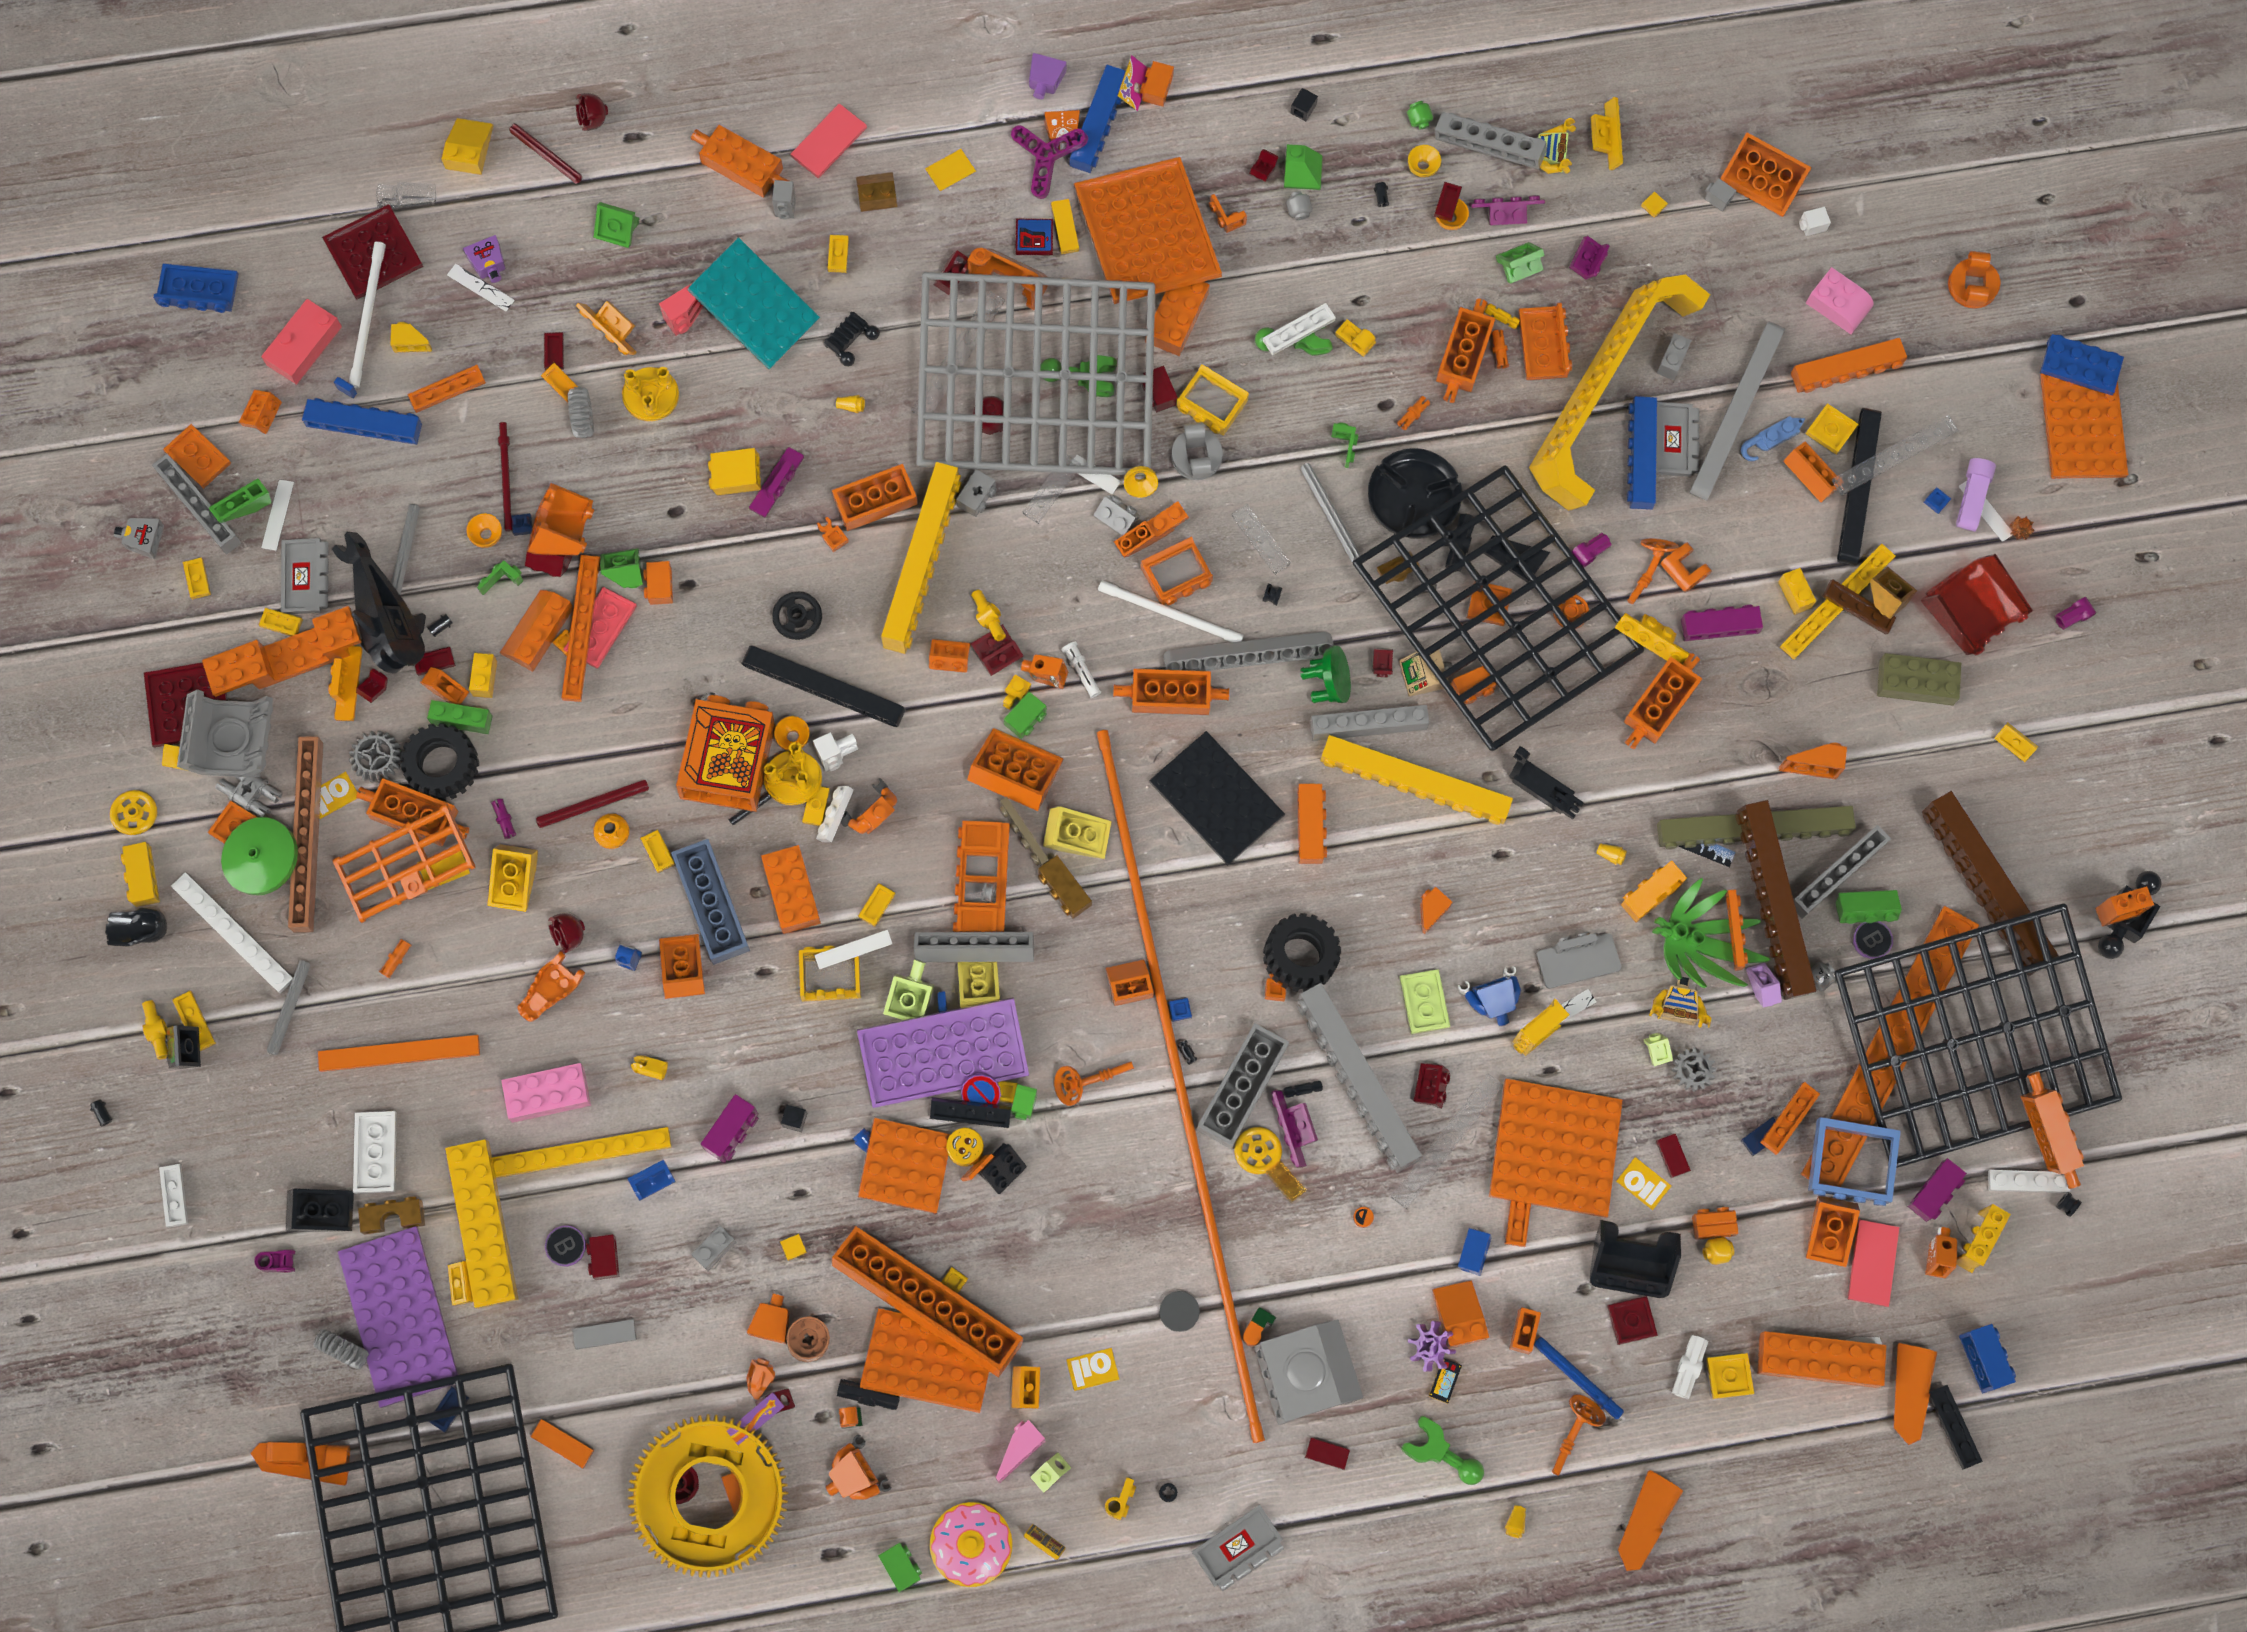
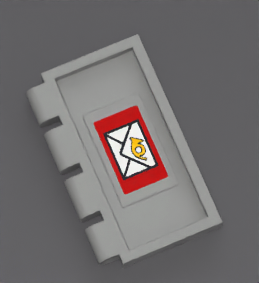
M1657 402L1656 475L1691 477L1692 473H1699V459H1696L1699 457V442L1692 441L1699 440V424H1697L1699 422V408H1693V404Z
M320 538L282 540V613H321V609L328 608V594H321L328 592V576H321L328 574V558H322L328 556V542H322Z
M1258 1505L1191 1552L1213 1586L1218 1585L1224 1591L1234 1584L1230 1577L1234 1574L1235 1578L1239 1581L1252 1572L1247 1565L1248 1563H1251L1254 1569L1269 1560L1264 1552L1268 1551L1271 1557L1284 1550L1280 1543L1283 1540L1262 1507Z

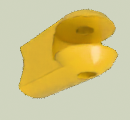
M643 1055L634 1057L636 1063H632L631 1068L635 1073L659 1080L664 1079L668 1062Z

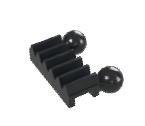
M850 312L849 317H846L845 321L841 322L838 328H835L834 333H831L830 337L825 339L824 346L830 348L837 357H840L842 365L849 367L854 364L855 356L851 352L844 351L863 331H865V336L869 340H876L880 335V331L874 325L869 326L855 312Z

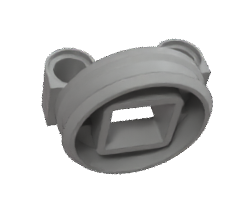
M1204 423L1184 424V432L1177 437L1172 447V463L1177 472L1191 480H1203L1214 475L1222 463L1223 450L1221 443L1215 435L1205 430ZM1205 446L1207 457L1190 459L1189 464L1186 448Z

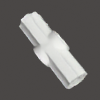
M1694 1335L1690 1337L1686 1352L1681 1357L1677 1368L1678 1375L1672 1393L1685 1399H1689L1695 1380L1698 1379L1703 1366L1702 1359L1708 1341L1704 1338Z

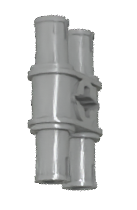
M236 777L240 780L236 787L223 778L219 782L225 787L218 783L216 784L215 788L229 796L232 802L239 804L247 811L254 812L260 817H268L264 812L270 814L271 808L258 801L259 797L264 795L274 803H277L279 799L274 795L281 798L283 794L270 786L268 780H263L260 777ZM247 789H250V790L252 789V792L249 793V792H246V790H247Z

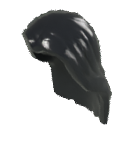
M138 908L132 912H110L107 920L109 923L106 924L105 931L108 945L128 947L139 943L156 942L162 939L167 933V921L163 913L149 908Z

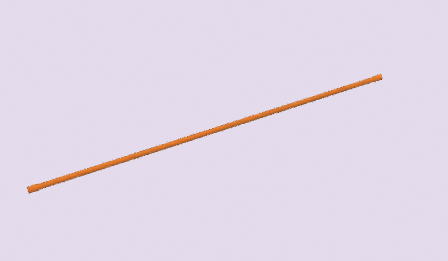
M1101 730L1097 732L1098 742L1103 755L1250 1422V1432L1253 1443L1265 1441L1258 1416L1112 756L1111 742L1108 730Z

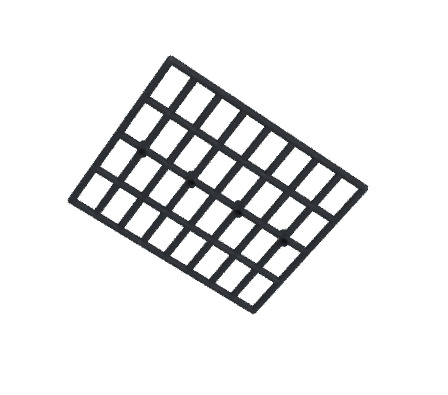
M1506 465L1352 562L1353 566L1490 751H1495L1644 652V647L1625 635L1635 649L1604 668L1593 651L1622 632L1614 628L1587 645L1576 631L1577 627L1603 610L1608 612L1616 624L1621 617ZM1505 475L1516 491L1488 509H1485L1474 493L1500 476ZM1521 497L1533 513L1502 532L1491 515ZM1468 498L1479 514L1453 531L1446 530L1437 516ZM1538 519L1550 536L1522 554H1519L1508 538ZM1485 520L1496 537L1468 555H1465L1454 539ZM1431 521L1442 538L1414 556H1411L1400 540ZM1555 542L1566 556V559L1536 577L1525 563V560ZM1499 543H1502L1513 559L1489 575L1481 576L1471 561ZM1394 545L1405 561L1376 580H1373L1362 563L1389 546ZM1449 546L1459 560L1428 579L1417 565V562L1440 547ZM1572 564L1584 581L1553 600L1541 583ZM1518 565L1530 582L1499 601L1488 584ZM1464 566L1476 583L1445 602L1433 585ZM1410 567L1422 584L1390 603L1379 586ZM1589 587L1600 604L1570 623L1558 606ZM1535 588L1547 605L1520 622L1514 621L1504 607ZM1427 590L1439 607L1407 626L1396 609ZM1476 591H1483L1493 606L1462 625L1450 608ZM1552 610L1564 627L1533 647L1522 630ZM1498 612L1510 628L1479 648L1467 631ZM1444 613L1456 630L1424 649L1413 632ZM1569 633L1581 650L1556 667H1548L1539 655V652ZM1461 636L1473 653L1441 672L1430 655ZM1517 637L1527 652L1496 671L1484 654L1508 638ZM1586 656L1598 673L1570 692H1567L1556 676ZM1532 657L1544 674L1513 694L1501 677ZM1478 659L1490 676L1461 695H1458L1447 678ZM1495 682L1507 699L1476 719L1464 701ZM1545 682L1551 683L1561 698L1530 717L1518 700ZM1512 705L1524 722L1493 742L1481 725Z
M2065 903L1847 966L1834 972L1878 1127L1887 1128L1885 1119L1902 1114L1906 1115L1917 1154L1897 1159L1896 1168L2032 1128L2029 1120L2011 1126L2008 1125L1997 1086L2018 1080L2021 1094L2025 1095L2030 1093L2026 1082L2027 1075L2034 1072H2046L2050 1089L2060 1093L2053 1069L2074 1064L2085 1104L2065 1109L2062 1103L2063 1110L2067 1112L2069 1117L2122 1100L2069 910ZM2061 912L2072 952L2052 958L2040 918ZM2033 920L2044 961L2024 966L2012 926ZM2005 929L2016 969L1995 974L1984 935ZM1977 937L1988 977L1968 983L1956 943ZM1948 945L1960 985L1939 991L1928 951ZM1920 954L1932 994L1911 1000L1900 959ZM2074 960L2086 1000L2065 1005L2054 966ZM1892 962L1903 1002L1883 1008L1872 967ZM2046 968L2057 1006L2053 1010L2037 1014L2026 974ZM1864 970L1875 1010L1855 1016L1843 976ZM2019 977L2029 1017L2009 1022L1998 982ZM1990 985L2001 1022L1996 1027L1981 1031L1970 990ZM1962 993L1973 1033L1954 1039L1942 999ZM1934 1001L1945 1039L1942 1043L1925 1047L1914 1007ZM2088 1008L2099 1048L2079 1053L2069 1015L2071 1012ZM1906 1010L1917 1050L1897 1055L1886 1015ZM2060 1016L2071 1056L2051 1062L2040 1022ZM1878 1018L1888 1056L1884 1060L1869 1064L1857 1024ZM2032 1024L2043 1064L2023 1070L2013 1032L2017 1028ZM2004 1033L2015 1073L1995 1078L1984 1038ZM1976 1041L1987 1081L1967 1087L1956 1049L1960 1045ZM1947 1049L1959 1089L1939 1095L1927 1055ZM2102 1055L2113 1095L2093 1101L2082 1061ZM1920 1057L1931 1098L1910 1103L1900 1066L1902 1062ZM1892 1066L1903 1106L1882 1112L1871 1072ZM1990 1089L2001 1129L1980 1134L1969 1094ZM1962 1097L1973 1137L1952 1143L1941 1103ZM1933 1105L1945 1145L1924 1151L1913 1111ZM1882 1139L1889 1162L1891 1140Z
M512 1364L500 1365L301 1410L300 1415L337 1632H357L390 1624L391 1632H400L398 1622L436 1613H442L445 1632H454L450 1614L451 1610L488 1601H494L497 1624L462 1632H500L558 1617L521 1405ZM506 1373L510 1395L467 1404L463 1382ZM455 1384L458 1407L416 1415L412 1393ZM404 1395L407 1410L406 1418L368 1427L364 1426L362 1404ZM512 1403L516 1426L475 1435L472 1434L469 1412ZM353 1407L356 1424L355 1430L313 1439L309 1416ZM461 1415L464 1437L421 1447L418 1430L420 1423ZM406 1426L410 1427L413 1449L370 1458L366 1435ZM517 1434L521 1453L520 1457L478 1466L474 1443ZM358 1437L362 1460L318 1469L315 1453L316 1446ZM466 1445L470 1468L431 1477L426 1476L424 1454ZM415 1457L418 1474L416 1480L375 1489L371 1466ZM523 1464L527 1487L483 1496L480 1474ZM363 1468L367 1491L323 1500L320 1483L321 1477ZM469 1476L472 1477L475 1499L432 1508L428 1488L430 1485ZM420 1488L424 1510L380 1520L377 1497ZM528 1495L532 1518L489 1528L485 1505ZM368 1499L372 1522L328 1531L326 1508ZM477 1507L481 1530L441 1539L437 1538L434 1516ZM421 1519L426 1520L429 1537L427 1542L386 1551L382 1528ZM534 1526L538 1549L494 1558L491 1536ZM374 1530L377 1553L334 1563L330 1540ZM480 1538L483 1539L486 1561L443 1570L439 1551L441 1547ZM431 1550L434 1573L391 1582L387 1559ZM540 1558L543 1575L542 1581L500 1590L496 1567ZM379 1561L382 1585L339 1594L335 1571ZM488 1569L492 1592L448 1601L445 1585L446 1578ZM436 1581L439 1604L396 1614L393 1590ZM545 1589L549 1612L510 1621L505 1620L502 1598ZM384 1593L388 1616L344 1626L341 1602Z

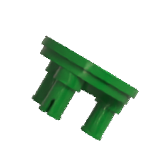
M1331 646L1325 650L1323 658L1310 660V667H1302L1300 669L1303 672L1300 673L1302 680L1317 677L1324 680L1326 690L1311 692L1313 703L1324 701L1346 703L1349 700L1351 692L1350 670L1346 656L1340 646Z

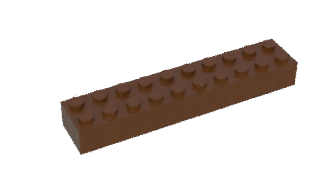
M1950 791L1932 801L1922 811L1923 818L1933 828L1936 839L1944 845L1945 853L1955 862L1956 870L1960 874L1962 873L1966 879L1967 887L1973 890L1977 896L1976 900L1986 910L1990 922L1997 923L2031 913L1953 792ZM2033 920L2012 926L2023 965L2027 966L2044 961ZM2005 929L1998 930L1999 936L2009 946ZM2046 936L2051 957L2059 956ZM2038 971L2028 973L2027 975L2029 977Z
M1765 800L1744 805L1737 810L1736 821L1738 825H1741V841L1746 845L1745 857L1751 865L1750 877L1752 882H1755V896L1761 904L1760 916L1762 920H1765L1766 927L1764 932L1766 938L1770 940L1769 952L1775 960L1774 972L1780 980L1781 996H1784V1000L1815 993L1817 990L1769 801Z

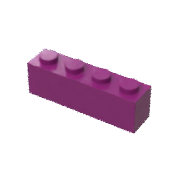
M1745 605L1742 608L1736 609L1734 607H1726L1723 610L1712 608L1704 612L1693 610L1686 612L1681 619L1684 642L1759 634L1763 629L1760 606L1753 607V605Z

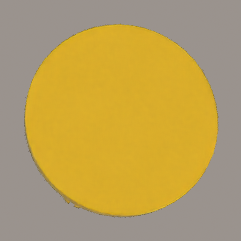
M647 367L637 371L632 369L625 371L622 399L627 411L632 416L643 421H658L673 412L679 400V389L675 379L669 374V370L667 371L666 367Z
M792 742L789 745L790 751L777 755L763 768L765 773L764 785L772 799L784 805H799L809 801L817 794L822 784V771L818 762L811 755L803 751L799 742L798 744Z

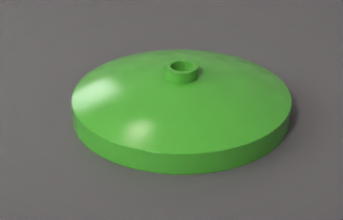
M258 817L247 820L235 828L225 842L221 857L223 873L227 881L235 889L243 893L256 896L269 894L285 884L292 875L298 858L297 842L290 829L275 819Z

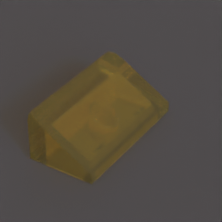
M1281 1160L1265 1172L1290 1203H1293L1306 1192V1189Z

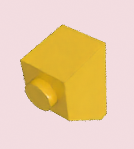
M405 322L391 324V347L394 353L432 352L429 341L411 324Z

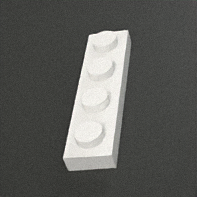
M1325 303L1263 337L1262 341L1273 356L1334 322L1336 317Z
M1988 1170L1989 1191L2070 1192L2064 1174L2049 1171Z

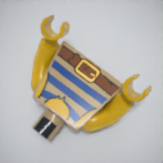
M1686 977L1678 980L1677 986L1670 985L1667 989L1662 990L1654 998L1652 1009L1649 1013V1016H1652L1653 1013L1657 1014L1658 1019L1693 1026L1699 1019V1028L1702 1027V1023L1707 1024L1708 1028H1710L1711 1017L1707 1014L1705 1005L1701 997L1698 996L1697 990L1688 989L1690 979Z

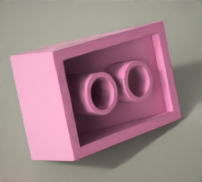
M1022 1420L1014 1428L1015 1433L1011 1438L996 1476L999 1484L1045 1442V1438L1029 1420L1026 1423Z

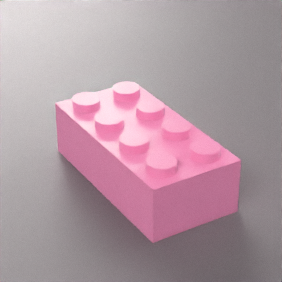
M581 1063L501 1080L508 1119L512 1123L591 1106L585 1070Z

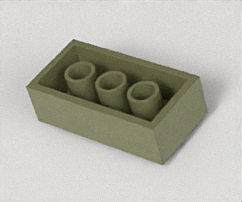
M1885 653L1879 660L1877 696L1954 706L1960 699L1962 663Z

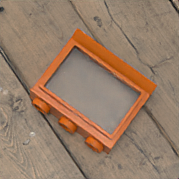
M1192 536L1141 561V569L1158 601L1163 605H1172L1182 596L1188 597L1199 588L1205 589L1211 585L1213 580V574H1211Z

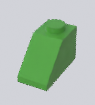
M1017 1084L1011 1110L1016 1119L1026 1121V1118L1031 1119L1037 1099V1089Z

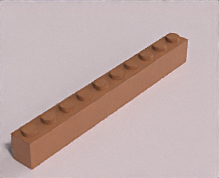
M319 737L298 738L293 835L298 847V858L291 875L288 928L294 933L314 932L323 742Z

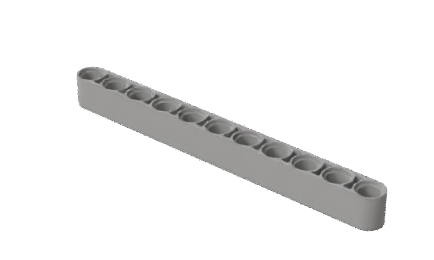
M1770 321L1767 322L1690 490V494L1707 501L1785 331L1784 327Z

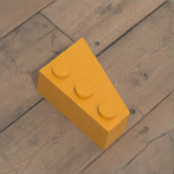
M1672 860L1663 868L1659 867L1653 872V876L1649 880L1644 879L1638 885L1639 888L1635 892L1631 890L1623 897L1624 901L1621 906L1636 923L1678 890L1687 879Z

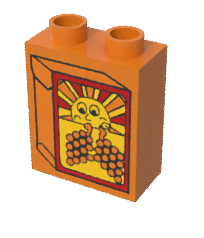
M718 695L708 696L707 701L696 699L676 784L680 799L757 812L765 774L763 768L768 762L775 730L773 712L768 711V706L754 701L746 702L745 707L730 705L729 699Z

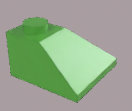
M1287 144L1284 188L1321 190L1322 155L1305 145Z
M639 549L601 554L600 571L602 575L623 588H637L643 585Z

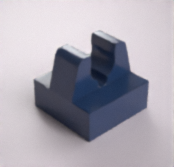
M531 513L512 515L514 536L531 534L533 528Z

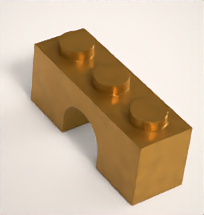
M407 1197L402 1202L387 1200L382 1205L367 1203L364 1204L363 1208H358L360 1232L364 1235L385 1232V1220L393 1214L399 1215L401 1226L405 1229L425 1226L423 1202L417 1199V1197Z

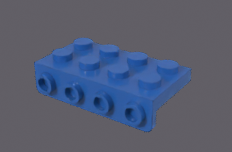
M163 264L158 291L154 294L153 298L162 307L177 306L181 309H188L189 307L200 311L209 309L219 313H224L225 311L232 312L239 274L233 270Z
M2052 334L2047 340V349L2040 373L2112 396L2115 392L2124 357L2116 352L2104 351L2097 346H2088L2078 340H2069L2062 335Z

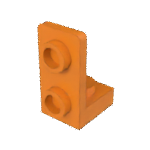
M1215 194L1211 195L1209 207L1213 213H1216L1220 228H1224L1225 232L1228 233L1246 225L1247 215L1244 210L1239 213L1234 212L1227 217Z

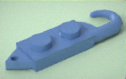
M1789 416L1745 441L1741 446L1743 458L1748 461L1759 459L1758 456L1751 457L1747 454V449L1753 445H1756L1763 451H1769L1798 435L1805 418H1791Z

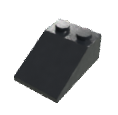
M298 1188L287 1190L286 1231H352L353 1191Z

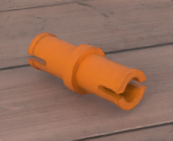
M1501 329L1491 332L1494 343L1493 353L1496 355L1498 369H1501V366L1502 369L1509 367L1506 352L1508 347L1505 345L1504 331Z
M1421 396L1413 406L1407 409L1406 414L1397 421L1399 427L1405 422L1401 429L1407 430L1414 420L1420 418V414L1430 405L1429 400L1422 404L1426 397Z
M400 939L392 954L389 953L388 960L379 972L390 979L397 966L402 964L403 957L412 945Z

